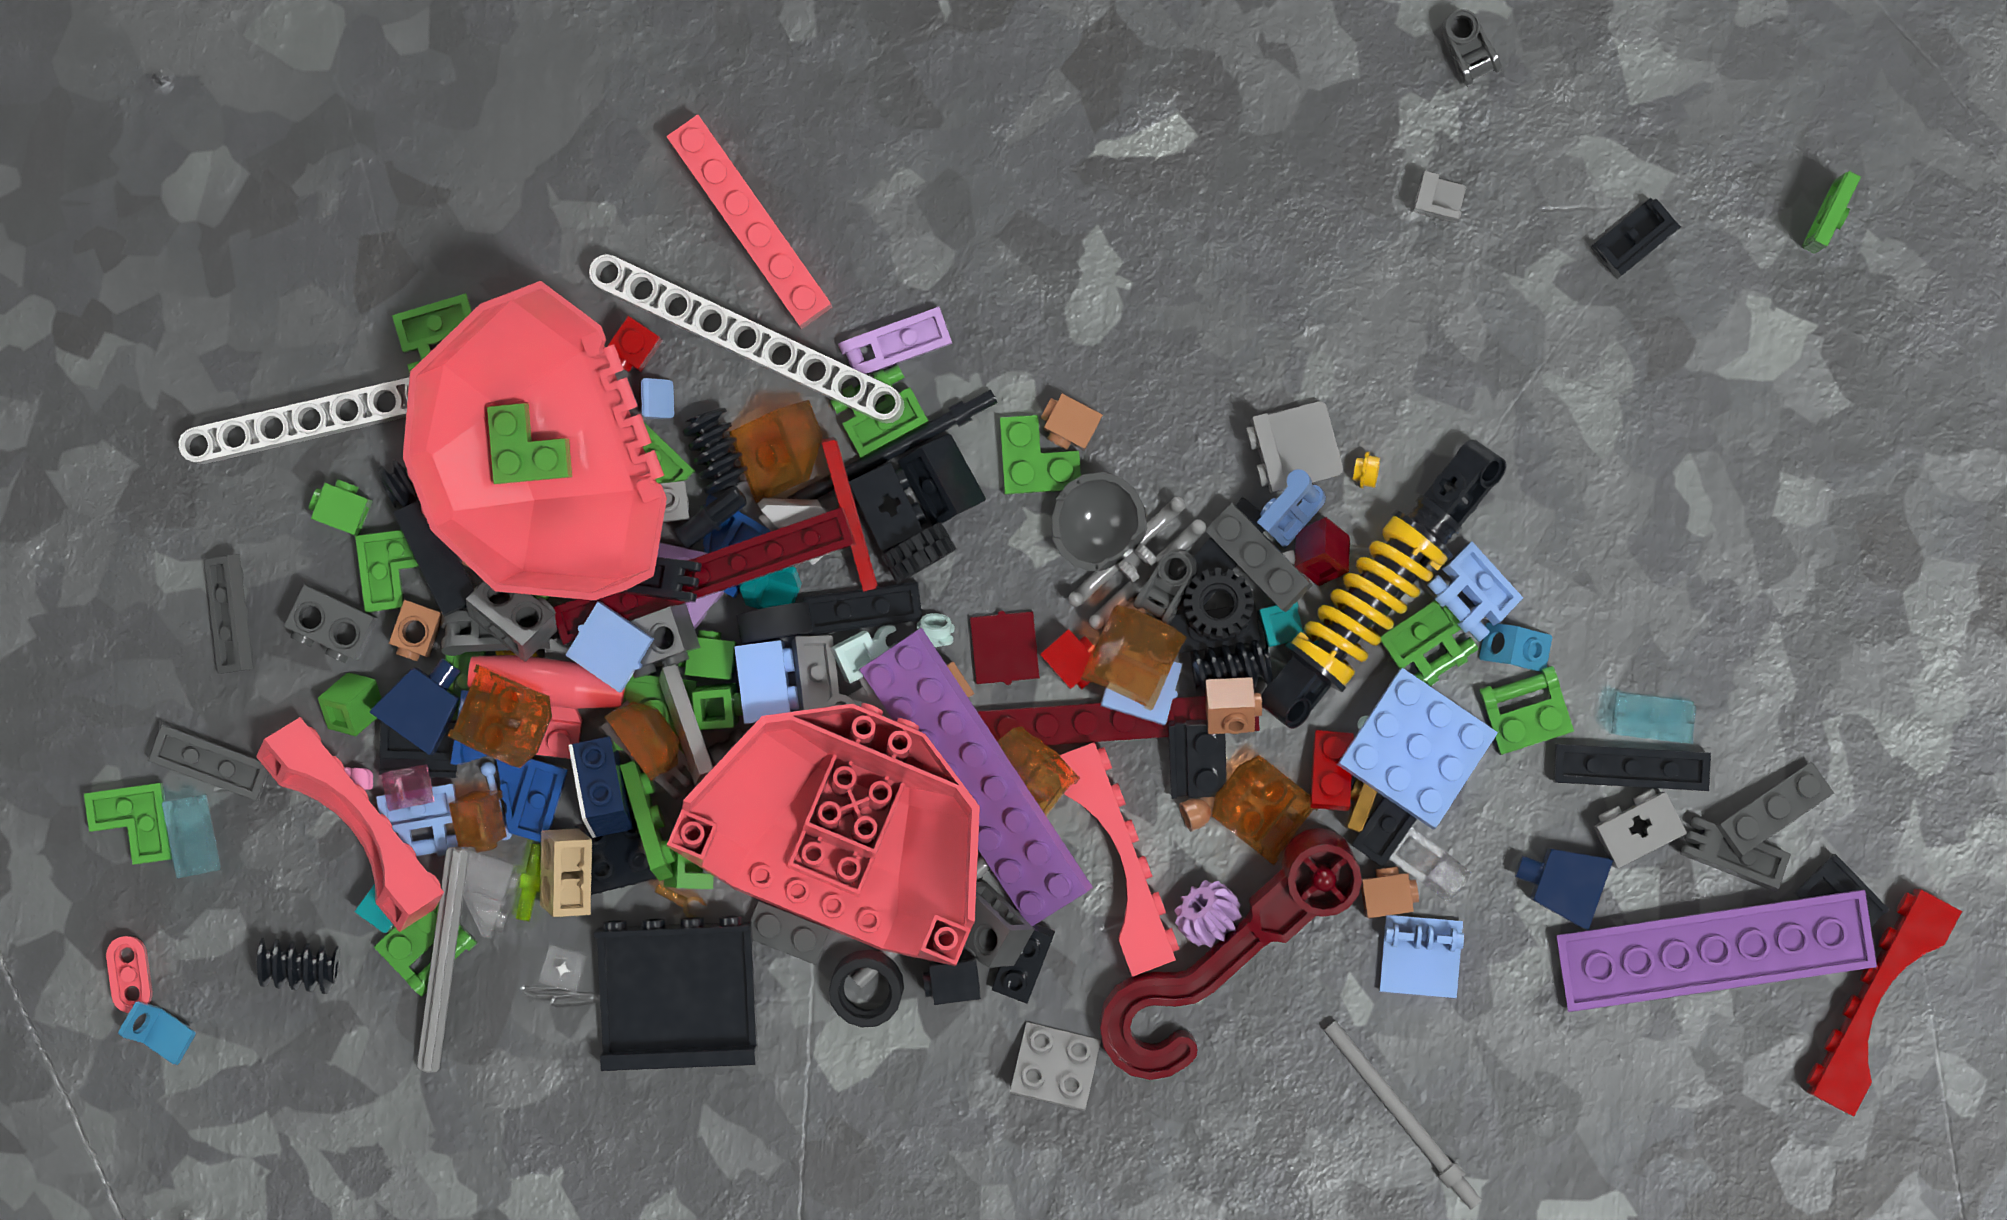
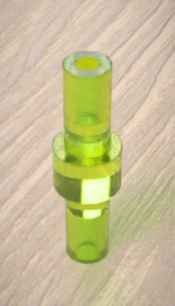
M532 843L526 872H521L518 888L522 890L515 919L531 921L536 893L540 892L541 844Z

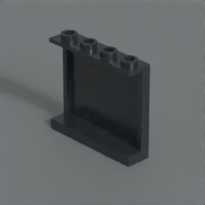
M731 915L719 917V923H704L703 917L681 918V924L665 925V919L642 920V926L628 927L626 920L603 922L604 928H598L594 932V938H597L603 1048V1052L600 1055L601 1071L756 1065L758 1061L752 921L743 922L742 916Z

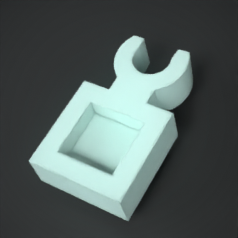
M881 626L872 639L869 632L863 630L830 647L846 682L852 683L864 677L859 670L860 668L899 643L887 646L885 642L887 635L896 631L895 626Z

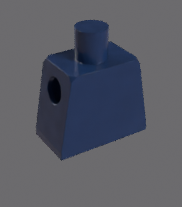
M441 658L430 675L414 667L369 713L428 755H434L460 704V698L448 690V688L461 671L444 658Z
M1548 848L1543 862L1522 855L1515 872V877L1534 884L1530 896L1532 901L1578 927L1589 930L1613 860Z

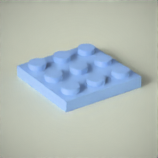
M1401 668L1337 765L1431 829H1435L1498 732L1404 668Z

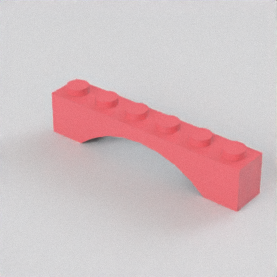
M696 115L666 136L798 326L803 329L833 308L828 298L700 116Z
M299 717L264 739L256 757L275 781L282 787L299 791L319 801L336 813L353 831L362 844L372 867L375 882V903L396 929L401 932L433 911L444 894L435 875L426 871L417 860L413 848L407 843H403L394 832L389 819L385 815L380 814L370 803L366 791L352 781L345 772L342 762L336 756H332L324 747L316 730L308 727Z
M1095 742L1051 758L1064 795L1081 804L1098 819L1110 835L1120 855L1126 879L1127 900L1124 921L1118 941L1131 975L1135 976L1175 961L1173 952L1180 949L1172 928L1164 930L1160 915L1166 914L1159 892L1151 894L1146 879L1153 876L1144 855L1138 858L1132 843L1139 841L1131 819L1124 822L1119 807L1126 805L1118 783L1110 785L1106 771L1112 769L1105 747L1097 749Z

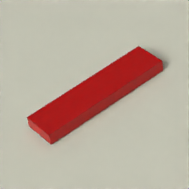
M831 437L821 440L839 507H843L856 543V545L851 546L863 592L875 589L878 586L837 438Z

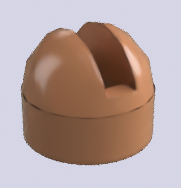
M1193 798L1179 804L1181 816L1190 832L1204 827L1210 820L1211 809L1205 801Z

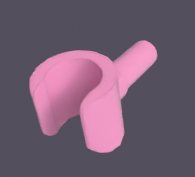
M344 767L345 772L356 785H360L364 790H371L373 788V773L370 769Z

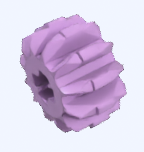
M1204 880L1199 888L1191 886V893L1188 896H1181L1183 904L1174 910L1177 915L1175 923L1178 929L1191 943H1195L1198 947L1205 944L1211 948L1217 939L1225 942V935L1229 931H1236L1234 923L1242 918L1239 912L1241 904L1238 898L1219 881L1210 883Z

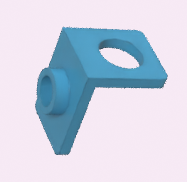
M1490 622L1486 623L1485 627L1490 632L1482 641L1480 660L1514 665L1537 672H1542L1543 668H1547L1552 635L1505 624L1493 626ZM1501 632L1505 639L1504 647L1499 653L1495 654L1492 650V640L1496 634Z
M140 1001L135 1002L118 1032L123 1038L144 1043L175 1065L180 1063L196 1035L194 1030L164 1009ZM146 1013L143 1025L133 1031L135 1020L141 1014Z

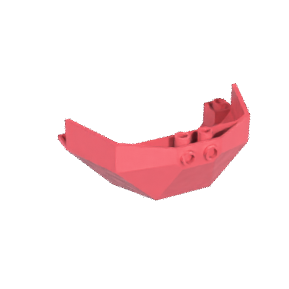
M862 703L861 706L845 704L761 716L683 800L682 810L668 840L667 847L733 889L876 949L952 966L957 965L975 922L980 806L926 734L918 731L919 726L914 722L903 718H898L897 722L882 716L883 711L867 703Z

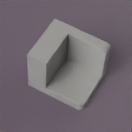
M1424 171L1421 175L1412 212L1457 224L1462 213L1460 210L1466 187L1462 184L1439 179L1440 174Z

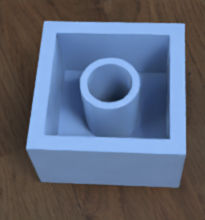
M781 640L734 646L744 724L756 723L761 716L799 710L797 687H790L788 672L795 671L792 648H785V644Z

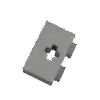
M1652 788L1634 797L1635 805L1621 811L1620 807L1616 806L1598 816L1601 822L1594 825L1593 828L1608 858L1613 860L1612 866L1614 868H1620L1687 834L1666 792L1656 794ZM1634 817L1637 820H1646L1647 825L1642 828L1644 833L1642 836L1639 833H1630L1628 829L1634 825L1632 820Z

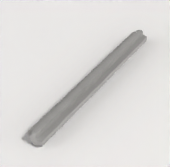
M461 847L447 848L443 868L441 889L444 891V894L438 905L417 1059V1068L429 1073L437 1072L440 1069L469 858L468 850Z

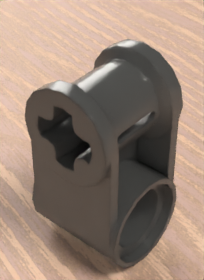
M1465 9L1456 10L1444 20L1441 29L1442 36L1465 86L1472 85L1474 79L1490 71L1497 73L1502 70L1499 57L1493 45L1487 39L1479 19L1473 12ZM1459 18L1467 21L1470 26L1468 37L1458 38L1452 33L1451 23L1454 19ZM1481 59H1484V62L1477 64L1473 67L1470 66L1471 64Z
M1175 551L1164 555L1151 577L1139 592L1133 607L1138 610L1144 608L1159 617L1161 624L1168 626L1183 602L1187 587L1191 585V580L1197 574L1198 564L1195 557L1185 551ZM1174 558L1182 559L1187 566L1186 575L1182 579H1176L1170 574L1169 565Z

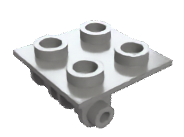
M1026 1022L1010 1093L1085 1111L1101 1040Z

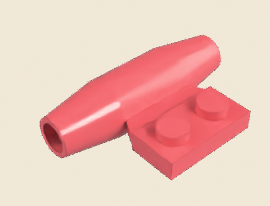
M517 655L472 656L468 671L467 685L470 688L493 695L539 702L534 740L506 749V751L571 759L568 745L581 742L583 719H581L578 709L620 707L624 700L625 688L619 693L588 670L571 661L531 656L524 662Z

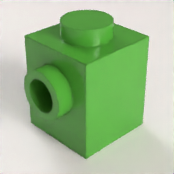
M337 479L335 486L324 483L322 490L319 488L315 490L310 501L309 510L314 511L311 519L359 536L373 501L356 495L359 487Z
M698 630L697 638L701 648L688 652L689 660L679 663V667H685V675L733 680L736 656L734 646H737V642L721 640V632Z
M736 683L697 686L692 691L694 715L700 730L732 728L739 722V716H743L741 694L737 693Z

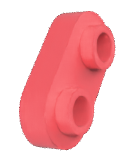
M133 936L119 937L108 946L106 960L112 1001L120 1011L129 1013L137 1001L150 1004L153 991L148 954L144 943ZM125 948L133 950V961L126 962L123 960L122 952ZM130 986H135L139 989L140 995L136 1001L129 999L127 996V990Z

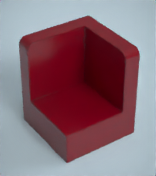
M1324 517L1302 528L1296 535L1295 567L1317 586H1321L1349 572L1350 537L1329 518Z

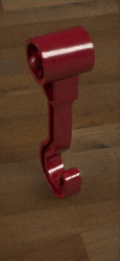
M1323 828L1305 830L1293 837L1284 851L1282 859L1283 869L1249 898V914L1235 927L1236 931H1230L1225 936V942L1220 940L1193 966L1184 971L1138 974L1116 985L1105 999L1099 1019L1103 1047L1112 1062L1130 1076L1148 1080L1170 1077L1192 1063L1197 1056L1198 1050L1196 1040L1190 1032L1177 1030L1159 1043L1150 1044L1142 1042L1131 1031L1130 1027L1133 1017L1138 1011L1148 1006L1177 1007L1196 1004L1214 993L1269 943H1287L1315 916L1338 915L1348 909L1359 895L1362 879L1360 867L1347 841L1335 831Z

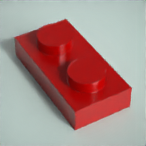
M1315 730L1310 808L1349 810L1352 774L1337 764L1353 741L1354 733Z

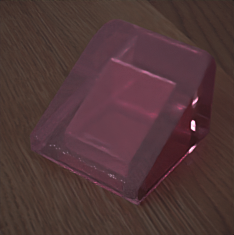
M427 764L382 773V782L389 811L435 802Z

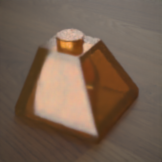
M809 400L776 409L729 432L730 437H737V441L733 444L735 450L742 451L743 455L739 458L741 466L747 465L748 467L744 474L746 479L749 480L747 482L755 503L757 504L763 498H771L810 480L823 435Z

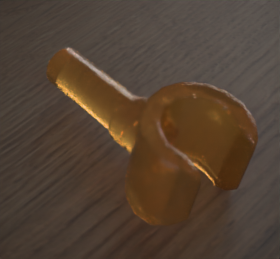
M658 884L654 891L682 907L687 917H699L689 912L688 905L691 901L696 900L702 905L707 906L706 901L702 897L692 896L688 898L661 884Z

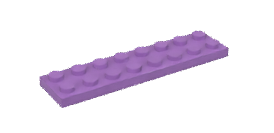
M922 628L859 669L892 720L897 722L898 718H903L919 726L918 731L926 734L980 806L978 850L1022 917L1031 926H1034L1093 888Z
M1865 890L1556 935L1568 1012L1877 967Z

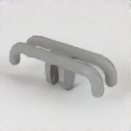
M1181 497L1173 498L1147 522V531L1144 539L1134 551L1111 568L1095 571L1069 595L1068 602L1070 605L1078 607L1118 570L1130 580L1091 616L1089 624L1093 629L1102 628L1139 594L1164 555L1175 551H1185L1206 531L1205 522L1198 519L1193 521L1156 557L1145 546L1183 511L1185 501Z

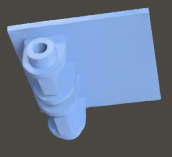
M1397 915L1386 916L1380 992L1457 998L1460 953L1464 943V933H1462L1463 921Z

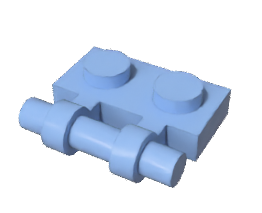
M1472 541L1465 545L1443 568V571L1452 579L1449 585L1439 575H1436L1427 584L1436 594L1434 599L1441 607L1446 606L1459 620V627L1465 633L1469 631L1478 642L1484 639L1490 632L1481 622L1484 617L1494 626L1501 622L1523 599L1521 594ZM1461 591L1475 605L1472 610L1457 596Z
M454 784L376 797L379 813L389 819L394 832H398V836L403 843H407L413 848L416 856L437 853L439 857L446 854L448 847L465 848L462 833L447 835L445 824L460 822ZM432 826L434 838L413 841L411 830Z

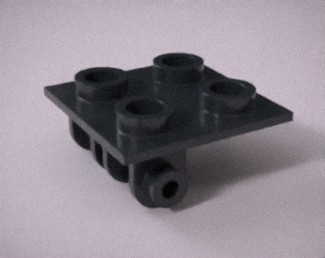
M633 811L631 812L634 827L632 830L592 838L585 824L574 826L575 829H580L592 839L591 895L601 894L602 892L617 888H625V886L629 885L633 886L637 883L653 879L657 880L650 870Z

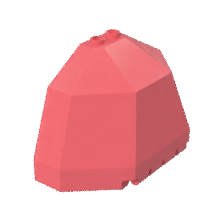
M542 281L479 304L410 371L403 460L407 467L408 477L412 481L419 498L422 513L427 519L431 531L494 591L597 600L625 591L654 576L667 501L662 485L657 483L655 479L664 476L655 450L646 453L643 446L652 442L641 413L631 416L629 412L630 409L638 405L627 377L619 380L616 378L615 373L624 370L615 345L605 347L606 337L601 325ZM529 404L532 441L569 439L572 477L494 484L487 407Z

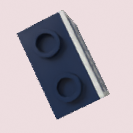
M611 736L568 745L581 817L592 838L634 829L627 789L620 765H622L621 757Z

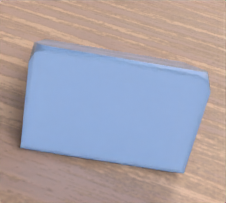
M643 378L641 381L642 416L646 419L673 418V382L665 379Z

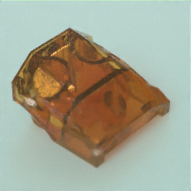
M1116 605L1113 607L1109 619L1095 644L1081 679L1110 689L1143 705L1145 709L1151 711L1159 698L1178 652L1187 637L1174 627L1145 613Z
M476 664L474 669L476 675L453 730L450 729L448 737L508 765L521 768L538 753L552 718L550 696L522 685L496 671Z
M633 701L621 709L617 708L605 716L650 781L657 779L678 765L680 739L657 708Z
M1022 726L1013 728L997 741L1046 817L1069 787L1076 784L1080 779L1056 751L1044 745L1039 738L1029 734Z
M1258 755L1240 764L1216 794L1212 817L1267 861L1275 865L1279 860L1277 856L1314 809L1317 811L1318 809L1310 808V795Z

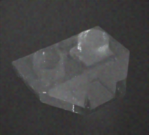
M470 850L463 899L482 937L491 939L494 937L495 932L502 933L509 914V911L503 909L507 895H515L521 874L515 873L518 865L516 863L476 850Z

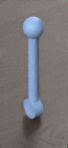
M485 762L481 765V773L487 778L500 826L497 835L502 840H508L513 834L508 833L505 815L495 782L494 773L496 767L492 762Z

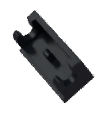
M1650 198L1594 243L1591 248L1615 278L1618 279L1679 230L1681 226L1657 199L1653 200Z

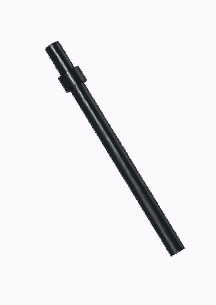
M990 389L966 403H963L962 400L948 407L949 412L845 466L848 481L863 475L955 425H958L960 428L973 421L972 416L998 403L992 390ZM831 474L787 498L815 500L834 490Z

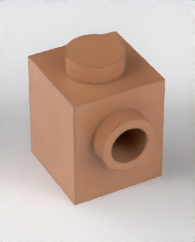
M1061 394L1058 401L1053 398L1050 399L1041 419L1047 421L1044 426V430L1050 433L1047 440L1066 450L1071 444L1085 451L1103 415Z
M1252 677L1206 680L1205 705L1208 734L1255 732V716H1262L1261 693H1254Z
M1398 866L1375 869L1376 877L1362 878L1361 892L1366 918L1414 912L1413 903L1419 902L1416 879L1409 880L1408 873H1399Z

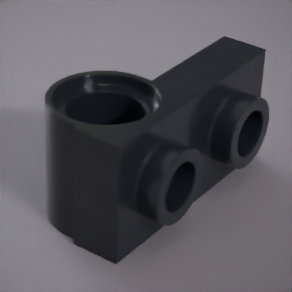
M1039 924L1032 926L1035 929L1014 966L999 968L992 991L1028 1004L1055 933L1054 930Z

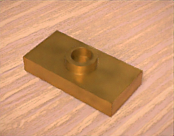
M1357 778L1351 788L1350 800L1354 801L1345 827L1360 832L1363 831L1377 791Z

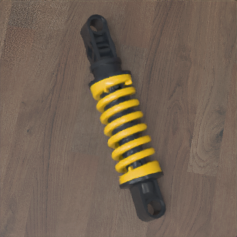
M1469 440L1460 447L1456 456L1444 471L1437 476L1427 492L1417 498V506L1412 509V512L1406 514L1395 510L1392 514L1393 517L1382 531V535L1387 543L1381 541L1372 542L1369 546V551L1374 559L1368 557L1359 558L1356 562V567L1361 575L1348 573L1343 578V583L1348 591L1335 589L1331 592V601L1337 609L1328 605L1320 606L1317 614L1324 625L1315 621L1307 622L1304 627L1307 636L1300 631L1296 638L1285 646L1293 657L1274 681L1264 689L1261 695L1262 708L1288 728L1294 729L1306 721L1310 712L1330 687L1340 692L1346 689V684L1355 675L1354 668L1345 660L1347 655L1349 654L1360 662L1366 661L1368 653L1358 644L1360 639H1364L1373 646L1379 645L1381 637L1371 626L1374 624L1377 627L1380 625L1386 630L1392 629L1394 621L1388 616L1393 609L1399 614L1405 613L1407 605L1401 600L1406 593L1412 598L1418 597L1420 589L1414 584L1419 577L1425 582H1429L1433 578V573L1427 566L1431 565L1438 571L1447 560L1453 557L1446 544L1453 534L1458 535L1463 529L1461 527L1462 524L1477 509L1479 503L1492 487L1502 479L1506 470V461L1477 440ZM1444 484L1450 487L1449 491L1444 487ZM1463 497L1466 498L1468 504L1464 503V501L1462 500Z

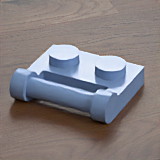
M1301 469L1293 470L1288 475V487L1277 499H1271L1263 507L1260 513L1261 518L1257 521L1283 548H1286L1301 529L1305 527L1324 505L1326 500L1324 491L1319 486L1312 485L1311 477ZM1302 499L1301 504L1297 506L1298 502Z

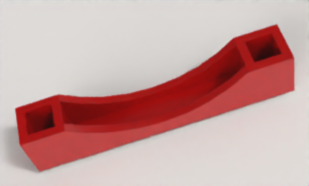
M1914 888L1911 894L1906 892L1902 897L1896 910L1900 916L1894 928L1888 926L1879 941L1878 947L1882 948L1876 960L1877 967L1864 969L1860 981L1864 982L1858 996L1853 994L1847 1001L1842 1015L1846 1016L1840 1030L1834 1029L1831 1032L1824 1046V1049L1828 1052L1822 1064L1816 1063L1806 1080V1083L1810 1085L1807 1093L1853 1117L1872 1084L1868 1064V1040L1872 1020L1881 998L1891 983L1908 965L1926 953L1945 945L1962 913L1961 910L1921 889Z

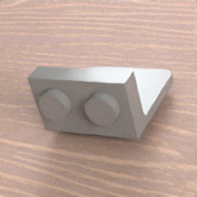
M1318 401L1269 415L1266 413L1251 418L1252 426L1246 428L1251 449H1258L1262 464L1256 465L1258 477L1262 487L1268 486L1270 494L1284 491L1288 487V475L1296 469L1307 472L1311 477L1312 483L1336 477L1342 473L1343 465L1325 403Z

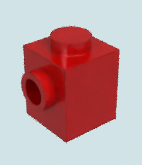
M628 316L608 346L615 345L625 371L630 372L634 367L642 373L663 340Z
M1070 629L1040 654L1069 689H1072L1077 684L1082 690L1099 675L1094 668L1100 664L1095 659L1100 652L1086 636L1078 640Z

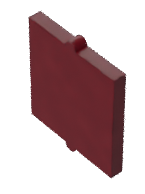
M999 611L998 615L970 617L976 684L1004 682L1006 685H1011L1012 681L1040 678L1033 611L1011 614Z

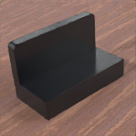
M951 434L935 439L898 460L932 525L940 522L944 524L986 500Z

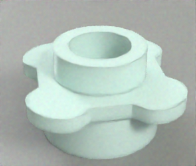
M930 613L924 615L917 623V629L922 628L934 647L947 646L953 643L954 638L951 636V633L954 632L955 626L951 623L949 617L939 613Z

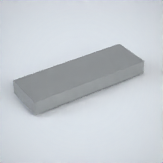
M674 664L662 668L659 683L695 786H697L713 769L678 666Z

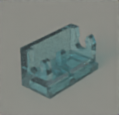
M1616 692L1611 734L1693 744L1696 705H1693V701Z
M207 795L162 802L176 878L221 870Z

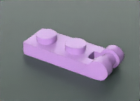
M936 307L840 342L838 345L842 355L846 354L851 368L869 375L880 369L951 345L952 341L940 307ZM871 345L876 358L865 362L861 348Z

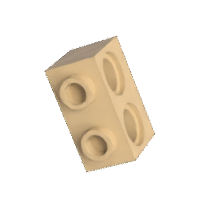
M580 829L541 831L540 906L552 917L591 915L592 839Z

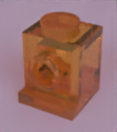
M502 790L471 791L449 803L458 847H474L476 852L489 851L498 847L497 842L507 837L499 800L503 798Z

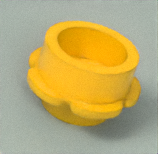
M1368 451L1365 453L1364 459L1356 458L1353 480L1360 481L1359 487L1361 489H1364V486L1375 488L1378 478L1380 457L1369 456L1370 452Z

